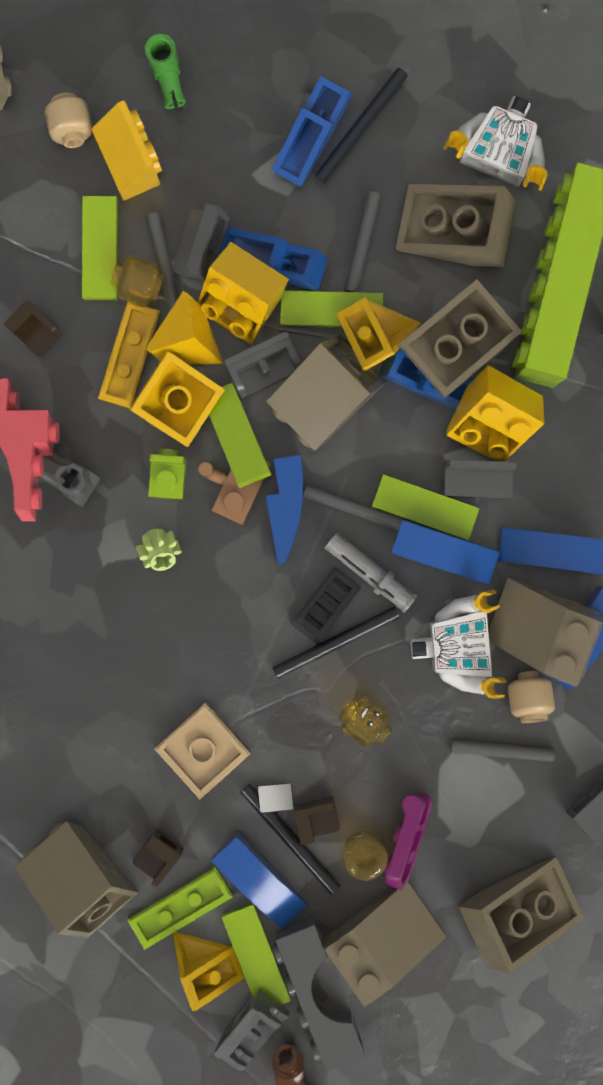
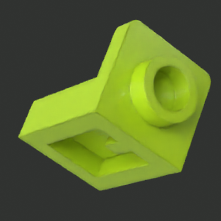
M158 449V455L149 454L151 468L148 497L184 500L187 459L179 456L178 450Z

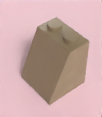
M338 334L320 343L266 402L272 407L273 415L281 422H287L296 432L297 439L304 446L311 447L315 451L331 438L386 381L378 376V373L372 367L364 371L352 346Z
M68 821L52 828L49 832V837L40 845L30 848L23 855V860L14 867L56 932L62 935L89 938L139 893L131 881L81 825Z

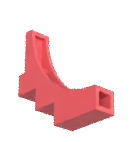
M0 378V447L7 459L13 481L14 510L21 521H36V509L42 508L41 488H38V476H43L44 474L43 456H53L54 443H59V424L53 421L49 410H19V392L14 391L8 378Z

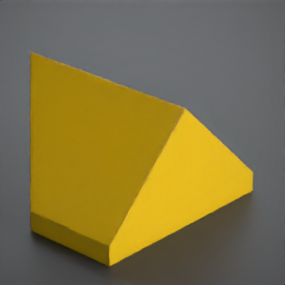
M183 291L145 349L159 361L169 351L188 365L224 364L209 322L201 306L188 293Z
M366 297L336 314L364 371L394 355L400 349L398 345L421 324V322L370 301Z
M176 931L173 933L179 976L192 1011H197L245 978L233 946Z

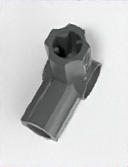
M54 451L53 456H43L44 474L38 477L57 488V492L83 507L101 478L78 463L67 461Z

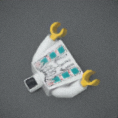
M513 96L507 110L493 106L489 113L477 114L462 124L457 131H452L443 146L444 150L447 147H454L458 151L456 158H461L460 163L518 188L522 181L523 187H527L529 182H535L539 186L538 191H542L548 176L545 169L542 139L536 135L537 124L525 119L531 104L522 97Z
M488 590L478 596L473 595L454 599L438 611L435 621L429 623L430 637L411 639L412 659L432 658L433 671L439 673L442 681L461 691L485 694L492 699L505 697V694H497L494 690L496 682L506 683L505 678H486L492 677L487 613L500 607V605L490 606L486 598L497 592L495 590Z

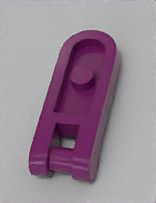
M426 793L409 795L404 798L402 808L405 812L403 824H399L393 838V842L396 843L393 856L387 859L383 869L387 885L399 890L405 887L410 878L432 809V799Z

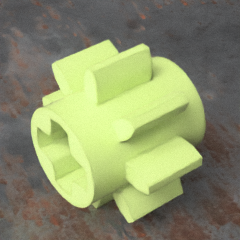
M152 529L142 536L143 545L136 546L139 559L143 561L144 567L146 569L151 567L156 571H164L171 568L176 563L175 555L182 553L173 531L166 533L163 529Z

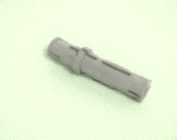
M339 532L325 546V550L329 551L358 576L368 582L374 588L373 592L377 595L381 593L403 613L417 598L416 594L394 578L395 574L393 572L385 571Z

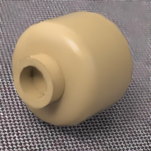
M70 92L57 94L51 99L44 113L51 139L67 148L80 147L91 136V128L93 127L86 101Z
M537 671L519 673L518 680L508 685L510 711L514 717L520 718L521 723L548 720V715L554 712L555 703L552 683L547 678L539 677Z

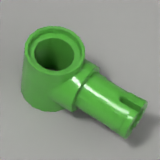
M156 34L146 42L145 54L154 79L159 81L165 108L175 109L172 97L176 98L178 107L186 104L178 77L181 71L176 46L173 39L168 35ZM160 51L170 53V56L165 60L159 61L154 58Z

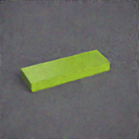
M82 196L83 300H118L117 196Z
M284 291L281 297L280 326L342 328L336 315L338 312L364 297L383 306V293Z
M231 383L222 387L225 390L209 416L239 488L271 476V473L235 387Z
M384 474L371 506L469 541L480 509Z
M213 866L131 915L127 921L145 950L231 899L234 894L220 870Z
M251 902L223 913L221 918L252 997L261 989L281 1005L290 1002L291 995L287 989L256 906Z

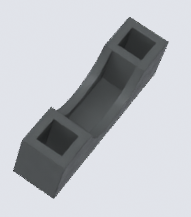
M310 917L277 930L276 943L272 944L273 952L278 964L284 963L289 975L284 976L285 983L291 997L297 995L301 1005L300 1008H297L298 1017L303 1029L309 1027L313 1040H310L309 1043L316 1062L322 1060L325 1070L328 1071L364 1057V1044L352 1013L329 1008L319 1000L313 990V976L321 963L327 959V953L324 950V940L315 917Z

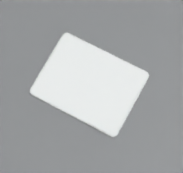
M290 784L258 787L260 812L293 809Z

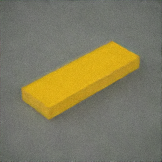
M127 301L99 392V400L128 409L131 408L135 401L149 355L145 348L155 335L161 316L160 310Z

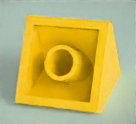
M167 351L129 410L166 435L189 447L225 389Z

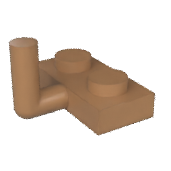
M266 461L267 466L270 469L272 464ZM208 462L201 463L198 468L199 473L203 477L223 486L211 511L243 525L265 478L239 488L232 470L228 474L213 467Z

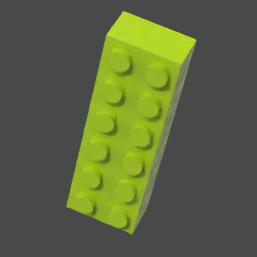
M578 162L570 173L565 172L562 182L557 184L553 203L558 205L553 216L550 215L544 236L549 237V240L546 243L545 249H541L536 264V269L541 270L537 281H533L528 295V302L533 303L532 308H530L528 315L525 314L520 327L523 332L520 335H524V339L520 348L516 347L511 367L516 368L514 378L554 388L567 378L603 236V169Z

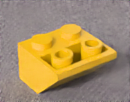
M125 100L118 102L91 130L117 188L125 201L161 185L157 173L162 172V168L151 141H148L137 110L129 111Z
M230 242L210 266L197 303L201 306L208 319L217 322L231 331L236 337L253 345L279 303L289 279Z
M487 365L467 386L446 430V435L493 461L505 462L545 424L543 396Z

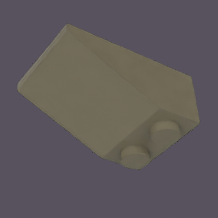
M408 184L396 250L470 266L504 268L517 202L505 186Z
M476 279L398 346L437 391L446 398L507 348L523 331Z
M509 576L498 603L500 607L496 609L488 631L489 642L543 674L577 687L585 675L603 628V613Z
M550 857L488 886L458 906L486 968L506 973H512L584 919L557 857Z
M408 881L402 890L392 889L323 939L324 950L359 1001L366 1007L393 988L446 938V935Z

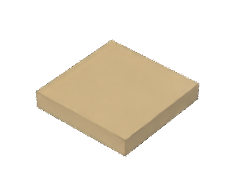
M206 702L154 748L199 800L251 754L250 750Z

